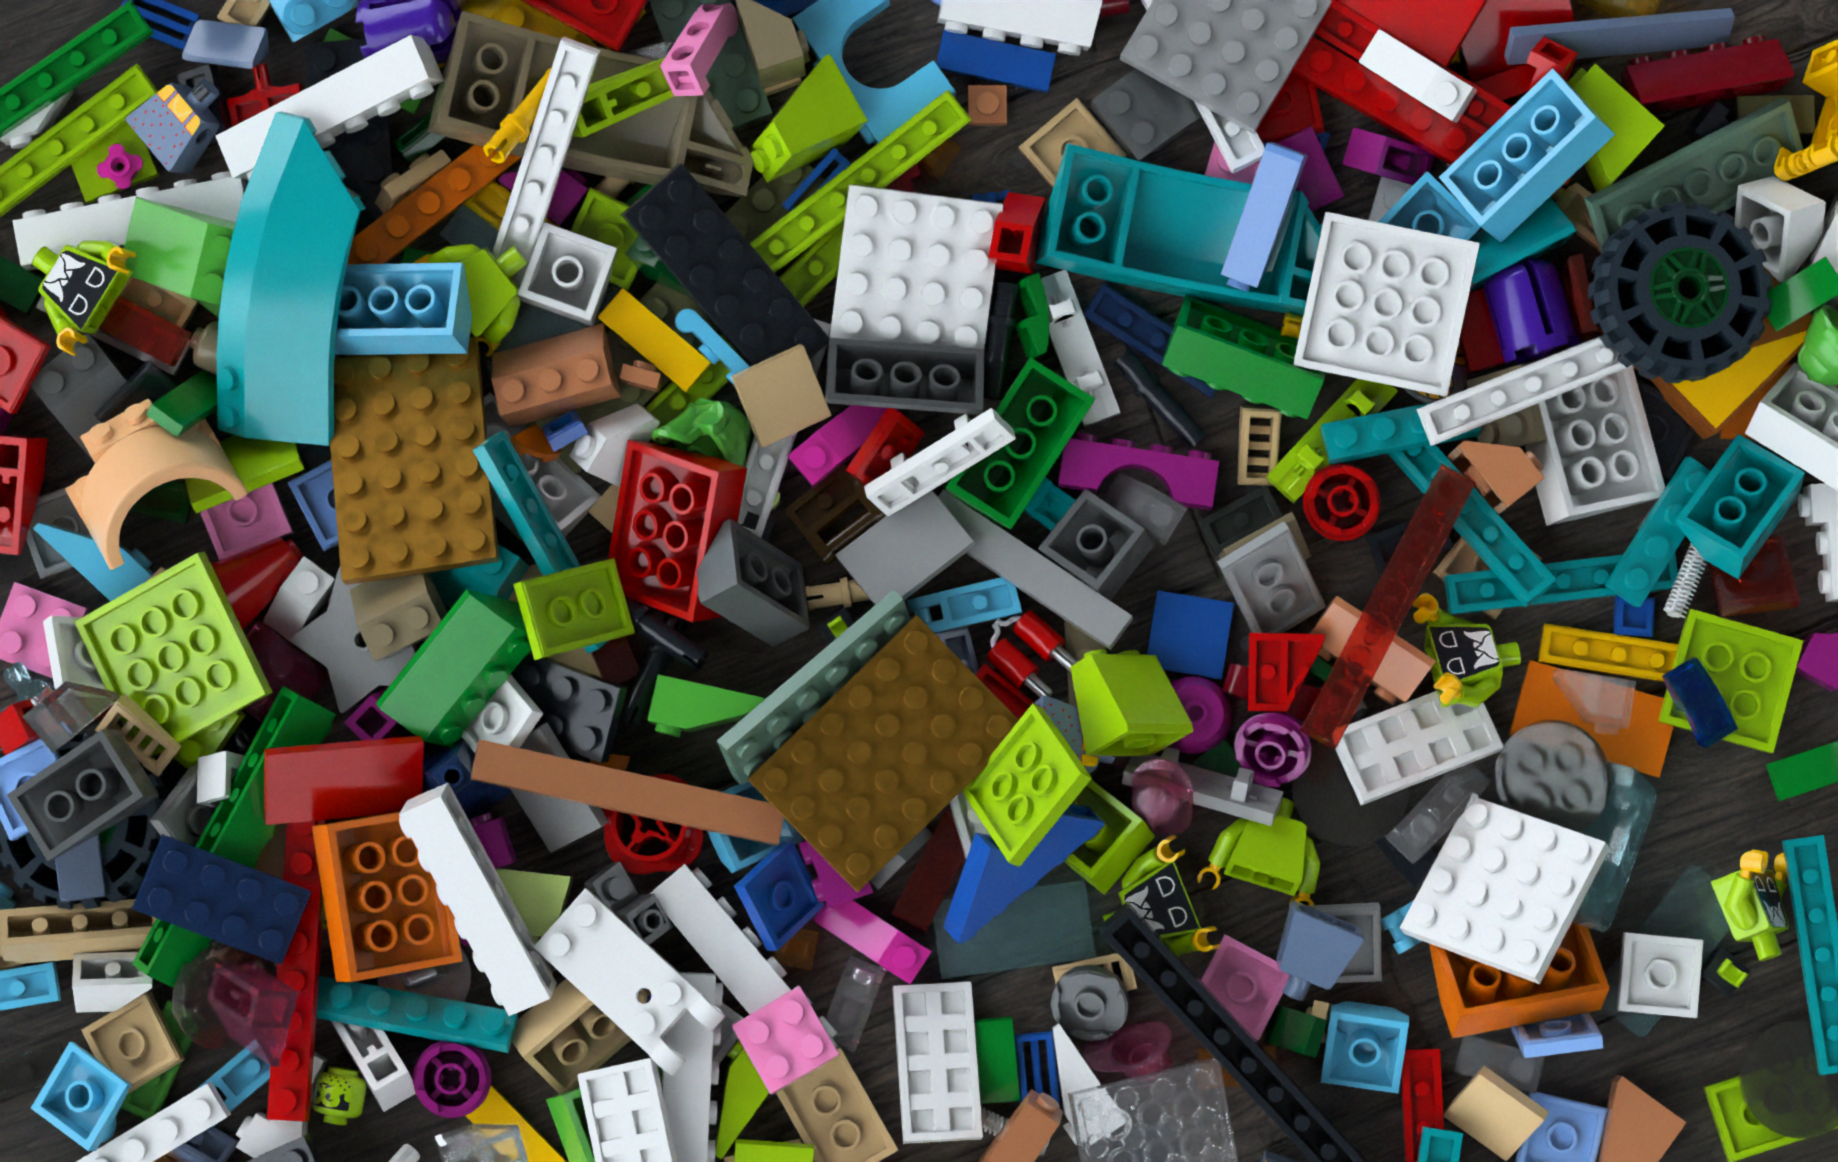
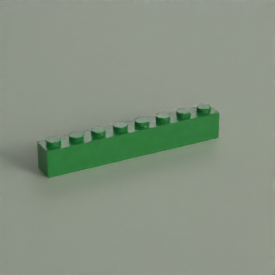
M282 686L231 780V796L220 801L196 847L256 869L257 859L264 846L272 840L276 831V824L266 825L264 821V749L320 744L329 735L332 721L336 714L320 704ZM156 919L132 964L145 975L186 993L189 985L197 979L201 963L208 950L217 941Z

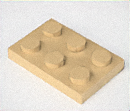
M841 1047L837 1049L840 1054L838 1057L776 1092L804 1144H814L813 1160L815 1162H879L899 1150Z

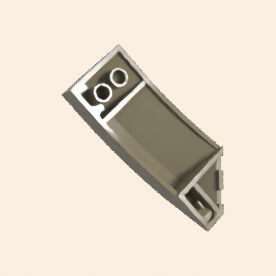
M461 12L452 46L442 73L444 81L439 83L428 131L484 147L500 129L501 121L508 114H512L545 75V72L552 68L561 38L538 33L470 12ZM590 46L601 50L590 84L655 61V59ZM707 89L705 95L675 96L586 137H572L563 167L655 185L678 163H682L705 192L746 197L754 161L748 148L742 146L731 128L734 125L718 99L715 100ZM529 137L526 141L519 142L510 154L523 157Z

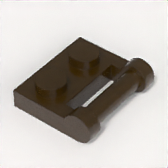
M845 463L841 464L814 488L812 487L783 510L826 565L836 559L835 554L875 522H879L887 516L866 497L864 486L846 471L848 467ZM861 502L866 511L824 543L819 535Z

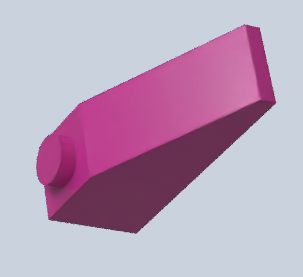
M849 406L788 455L790 462L814 488L841 464L847 463L858 453L887 408Z
M854 900L828 908L827 902H824L825 906L816 914L813 919L814 922L908 984L912 983L930 955V950Z

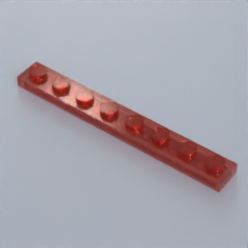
M1443 464L1439 466L1299 731L1333 750L1338 746L1476 482Z

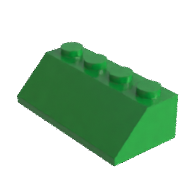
M1185 295L1162 363L1163 366L1168 367L1176 375L1198 378L1205 381L1213 389H1227L1240 394L1251 403H1265L1277 408L1279 412L1288 417L1295 418L1299 416L1307 420L1322 387L1326 373L1293 365L1298 338L1280 335L1281 330Z
M1030 357L995 410L1013 428L1016 439L951 478L945 491L981 515L1011 530L1094 403L1095 398Z
M466 589L376 702L378 708L414 735L421 736L424 742L452 747L478 713L484 709L486 703L499 687L507 681L508 676L520 661L531 651L519 603Z

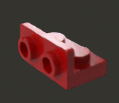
M887 408L846 471L865 486L891 470L890 460L900 453H904L908 459L915 451L925 432L896 409Z

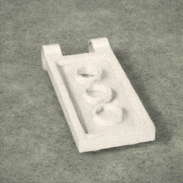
M585 888L533 947L648 1053L657 1065L671 1076L680 1069L686 1060L663 1037L683 1014L689 1010L700 1023L711 1031L725 1017V1014L716 1005L708 1000L589 889ZM642 989H649L651 1000L645 1004L640 1003L638 1000L639 992Z

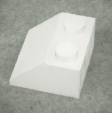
M1771 176L1738 185L1734 225L1739 229L1745 226L1754 236L1750 240L1756 250L1762 248L1767 261L1762 263L1763 266L1782 283L1794 276L1821 240L1826 202L1779 178Z
M544 222L517 295L522 302L583 324L594 326L607 292L618 249Z

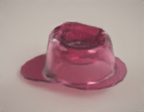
M1150 759L1143 762L1135 770L1132 780L1133 811L1143 819L1151 831L1162 835H1175L1184 832L1190 826L1193 817V788L1191 779L1182 767L1166 759Z
M1161 1022L1124 1025L1107 1039L1088 1041L1083 1050L1084 1060L1090 1068L1096 1071L1121 1072L1132 1081L1138 1083L1147 1082L1156 1078L1162 1072L1170 1071L1173 1067L1169 1050L1172 1041V1031L1167 1024Z

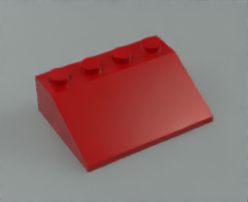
M633 439L628 440L608 559L614 558L623 592L626 596L690 622L721 617V615L700 603L697 593L699 588L697 569L723 522L732 519L738 523L747 468L717 457Z

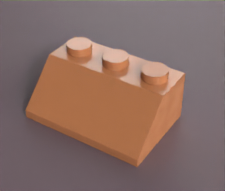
M603 323L493 354L491 380L500 417L511 428L621 397L606 328Z
M1463 441L1447 456L1498 514L1544 479V476L1540 473L1543 470L1540 461L1531 451L1524 453L1520 447Z
M1338 596L1330 601L1309 633L1326 634V640L1318 654L1319 658L1325 662H1329L1331 658L1344 666L1341 672L1359 684L1366 680L1376 687L1374 694L1390 705H1394L1396 701L1400 704L1406 703L1436 662Z

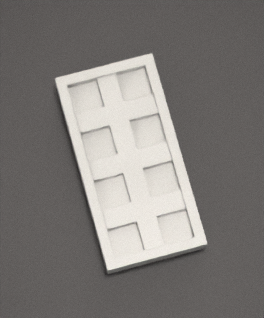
M1437 691L1333 730L1329 735L1360 805L1367 804L1500 752L1504 748L1484 703L1475 708L1459 703L1441 708Z
M971 982L893 986L903 1144L982 1139Z
M651 1058L577 1074L595 1162H677L658 1067Z

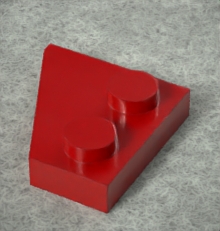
M1249 633L1248 711L1288 712L1326 640V634Z

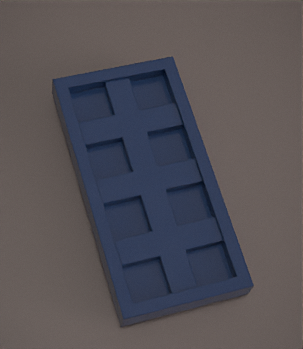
M162 834L132 908L135 911L282 965L312 891Z

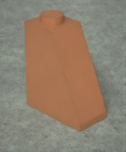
M1616 1075L1611 1082L1607 1103L1608 1112L1597 1162H1659L1687 1122L1623 1076Z
M1031 1089L978 1162H1035L1060 1125L1064 1111L1060 1109L1058 1102L1048 1094H1039Z

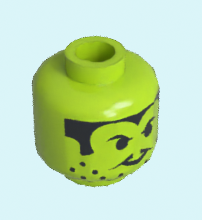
M328 1066L327 1072L320 1073L317 1076L312 1107L316 1112L324 1114L323 1122L347 1125L348 1118H356L362 1114L367 1083L363 1078L358 1077V1070Z

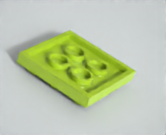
M1688 609L1658 722L1766 753H1774L1804 640L1694 609Z
M1032 703L991 754L987 766L962 790V793L1008 863L1020 867L1082 792L1092 777L1044 708Z

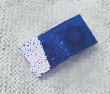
M1692 657L1662 676L1676 709L1685 713L1699 746L1708 748L1738 729L1719 690L1698 658Z

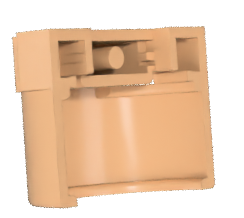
M148 398L139 404L129 406L123 413L105 423L95 425L90 431L80 436L95 464L89 475L79 478L74 484L65 488L110 570L124 564L119 547V536L126 515L132 506L153 488L176 479L200 478L222 486L233 496L235 501L249 493L206 419H203L180 436L175 437L146 415L152 404Z

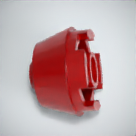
M1334 464L1321 469L1310 479L1304 491L1303 509L1309 524L1320 535L1331 540L1348 541L1364 535L1375 524L1380 512L1381 499L1376 483L1364 470L1350 464Z

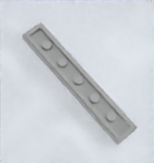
M942 490L938 498L975 542V546L966 554L1109 650L1113 648L1133 620L1131 614L945 490Z

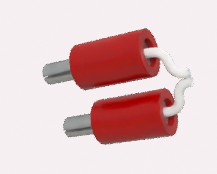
M1033 610L1027 611L1022 617L1012 616L1006 621L997 619L992 625L995 633L991 638L990 644L992 649L989 651L986 660L1019 690H1023L1028 686L1039 697L1043 695L1051 696L1053 691L1037 677L1040 668L1006 638L996 643L1000 636V627L998 625L1005 627L1017 621L1013 632L1046 662L1055 658L1071 672L1070 667L1078 661L1063 648L1066 640Z

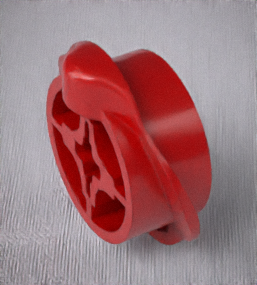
M669 774L650 776L689 785L684 780ZM601 808L609 820L604 825L606 850L613 862H621L625 871L641 875L662 871H677L684 864L687 867L693 864L701 854L703 846V830L681 825V830L677 837L670 829L669 822L656 820L659 829L666 834L664 835L657 831L648 830L649 825L643 817L629 814L635 821V830L630 836L632 841L628 844L624 834L626 813ZM656 839H660L670 846L668 850L657 855L643 856L638 854L642 846L647 847L649 843Z

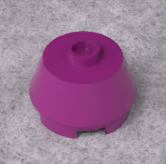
M1184 677L1172 682L1171 685L1192 722L1193 732L1169 746L1188 754L1204 753L1218 746L1227 736L1232 723V708L1225 692L1216 683L1202 677Z
M1266 711L1256 715L1243 723L1235 737L1234 749L1236 760L1242 768L1254 771L1253 782L1259 785L1279 787L1281 783H1287L1298 778L1310 763V740L1300 720L1289 712Z
M438 1041L429 1046L416 1062L413 1072L414 1090L423 1106L436 1115L447 1118L468 1115L484 1102L491 1086L489 1063L477 1047Z

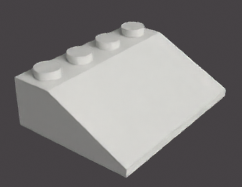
M1632 366L1538 403L1547 440L1526 445L1525 448L1526 452L1531 451L1543 466V470L1540 473L1544 476V479L1536 485L1546 526L1582 519L1660 498L1665 490V484Z

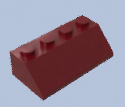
M1765 35L1746 38L1742 40L1743 45L1728 47L1727 42L1708 45L1705 47V52L1691 54L1690 49H1682L1668 53V59L1653 61L1652 56L1635 58L1629 61L1630 66H1626L1620 75L1623 88L1651 114L1705 105L1707 102L1733 100L1737 96H1754L1780 91L1794 77V71L1779 40L1772 39L1766 41Z

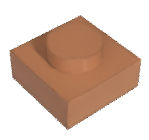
M968 85V116L972 119L968 126H1007V85Z
M634 360L633 366L623 363L619 376L623 384L659 393L663 381L662 375L655 372V365Z

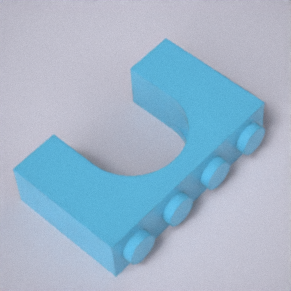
M818 0L792 18L795 31L803 30L808 48L817 60L812 64L813 67L824 56L831 54L868 120L858 131L868 145L873 142L877 145L946 90H949L954 97L956 96V91L934 60L901 83L889 88H871L856 81L848 73L843 63L842 55L845 43L858 27L888 8L890 0Z

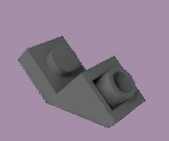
M621 862L610 863L584 883L587 889L648 944H651L673 927L655 894H638Z

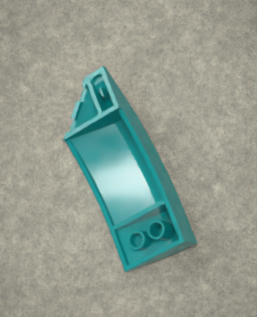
M283 111L275 112L243 194L231 239L218 320L216 354L218 430L244 438L330 446V441L334 435V358L341 293L360 211L366 208L358 196L352 197L342 180L346 176L330 150L325 152L322 150L314 137L317 130L311 120L307 117Z
M1068 143L1043 219L1035 263L1106 281L1182 297L1187 295L1198 300L1280 313L1288 311L1293 314L1304 315L1323 224L1318 223L1307 206L1310 203L1303 192L1295 191L1260 287L1250 286L1249 291H1243L1228 285L1229 277L1221 275L1252 184L1158 166Z

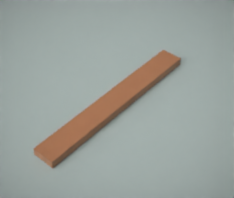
M485 740L478 741L470 780L775 846L779 844L784 819L769 802Z

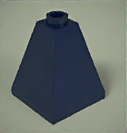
M462 737L452 747L443 746L423 760V793L449 783L468 819L482 815L511 794L512 791L507 787L470 780L475 753ZM458 771L460 779L457 783L452 784V776Z

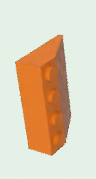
M400 812L312 826L336 982H354L462 962L459 935L454 923L455 917L448 905L445 906L440 901L436 891L437 884L432 874L422 868L418 859V849L412 838H407L403 833L399 823Z
M1579 907L1540 984L1429 944L1440 1003L1452 1039L1598 1011L1602 1009L1610 989L1581 907Z

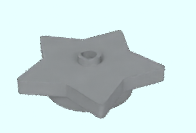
M340 566L327 612L292 635L290 641L327 667L338 709L341 713H347L382 685L390 686L418 651V647L416 644L386 660L374 662L368 647H365L363 644L350 594V589L362 583L345 585L342 582Z

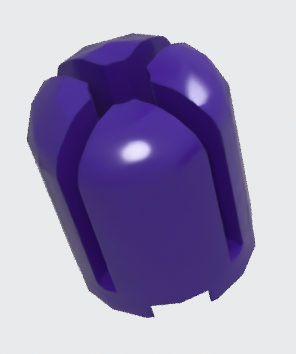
M360 1L356 12V23L363 22L367 45L360 46L364 59L409 35L423 37L427 45L430 46L437 64L446 63L462 12L458 6V1Z
M1534 258L1524 261L1525 264L1517 262L1491 275L1485 281L1483 292L1505 365L1513 360L1515 364L1546 357L1548 353L1556 351L1558 346L1566 344L1569 349L1580 343L1559 270L1552 261Z

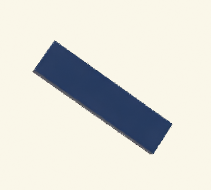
M1102 284L1083 313L1084 318L1212 400L1217 390L1208 386L1205 381L1192 376L1182 377L1176 375L1168 367L1162 365L1174 327L1107 284Z

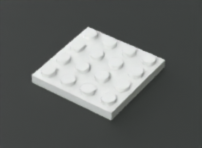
M849 184L829 338L984 349L995 264L991 263L988 256L995 220L998 213L1003 211V204Z
M1325 212L1293 365L1447 397L1480 243Z
M1470 795L1405 916L1400 929L1405 935L1540 984L1610 848L1606 842Z

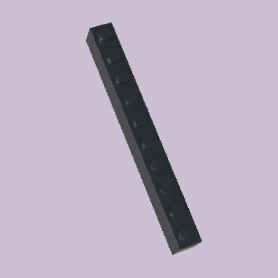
M1128 901L1099 926L1100 935L1311 1162H1369Z

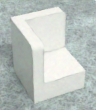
M222 751L198 758V804L217 808L221 800L231 796V779H233L244 758L243 755Z

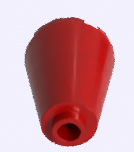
M281 537L211 563L242 630L273 600L282 584L303 558L299 548L291 539L285 542Z

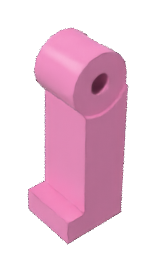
M725 3L724 5H701L694 12L661 63L660 67L674 96L705 95L710 86L706 75L727 38L734 36L738 29V14L731 3Z

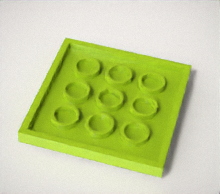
M198 552L74 622L113 704L124 693L136 702L178 743L187 740L273 693L205 552ZM121 716L120 719L123 725H125L128 720ZM134 725L128 734L134 739L141 729ZM147 734L139 745L146 749L153 738ZM159 744L151 756L154 758L163 753L166 748Z

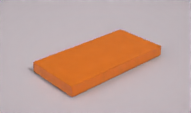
M1529 660L1508 736L1660 778L1674 726L1658 722L1664 698Z

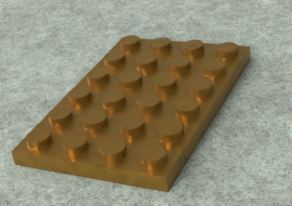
M470 337L468 354L354 355L334 359V435L330 441L341 578L345 585L500 562L492 484L473 452L474 448L488 439L479 345L475 337Z
M916 615L747 780L856 892H859L987 766L991 754L1019 720Z

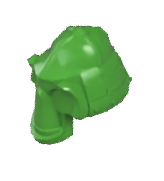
M1823 304L1817 307L1813 313L1812 321L1806 331L1805 341L1798 353V365L1805 372L1808 380L1824 386L1838 385V311L1827 304Z
M699 398L694 404L690 402L686 410L665 426H661L660 429H654L651 439L659 445L673 441L676 449L717 457L744 467L747 449L751 443V425L748 418L729 402Z

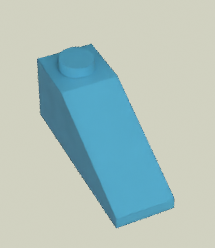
M42 521L33 528L110 601L146 582L154 574L149 569L152 562L137 548L130 552L126 547L119 545L124 564L110 570L91 536Z

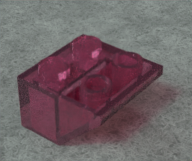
M261 620L246 635L273 692L243 708L261 723L266 718L282 686L311 700L328 680L329 675Z
M216 963L207 1001L228 1036L272 1067H279L282 1052L286 1046V1037L291 1018L296 1009L298 992L256 964Z

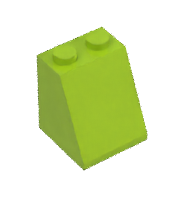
M831 54L824 56L748 149L754 161L753 166L758 172L762 173L767 183L827 156L833 148L837 151L842 149L868 121Z
M1595 63L1588 72L1581 67L1568 81V84L1615 133L1584 164L1592 184L1598 192L1612 185L1665 125Z
M1098 649L1085 653L1082 660L1070 667L1086 756H1152L1193 732L1192 722L1156 655H1140L1138 650L1107 654L1106 650Z

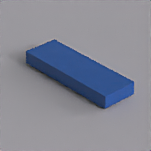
M943 30L936 64L941 71L1048 93L1056 54Z

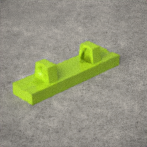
M1357 379L1265 478L1294 504L1304 493L1310 479L1318 471L1329 466L1320 432L1321 425L1358 417L1346 406L1347 404L1357 406L1361 411V416L1379 413L1397 394L1398 390L1392 385Z

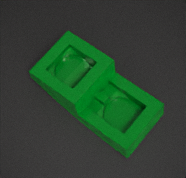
M1826 256L1767 291V299L1773 301L1771 313L1767 318L1776 332L1838 295V275Z
M1039 273L1028 276L1016 283L1020 287L1018 296L1027 316L1026 319L1017 324L1016 331L1027 359L1030 357L1036 359L1046 353L1049 340L1048 305Z
M1838 741L1766 764L1778 801L1837 783Z
M1012 1016L974 1020L981 1104L1020 1101Z

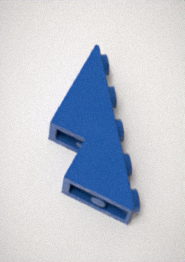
M1071 804L1020 867L1008 863L991 835L976 832L943 928L958 944L970 940L980 928L995 916L1002 914L1009 904L1025 891L1032 889L1038 880L1055 866L1062 864L1085 841L1095 837L1105 822L1090 807Z

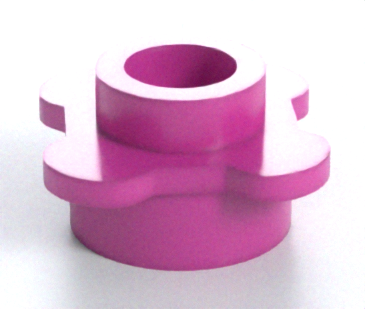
M113 144L108 149L109 155L106 160L97 166V173L101 178H109L114 181L119 189H127L131 186L137 172L142 169L143 160L138 155L132 156L127 153L121 144ZM119 163L124 165L122 170L117 169Z

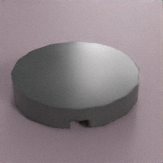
M1094 965L1077 966L1064 973L1056 983L1051 999V1009L1056 1022L1068 1030L1067 1033L1074 1038L1090 1042L1104 1040L1114 1035V1032L1122 1027L1126 1021L1130 1004L1127 988L1120 978L1108 969Z

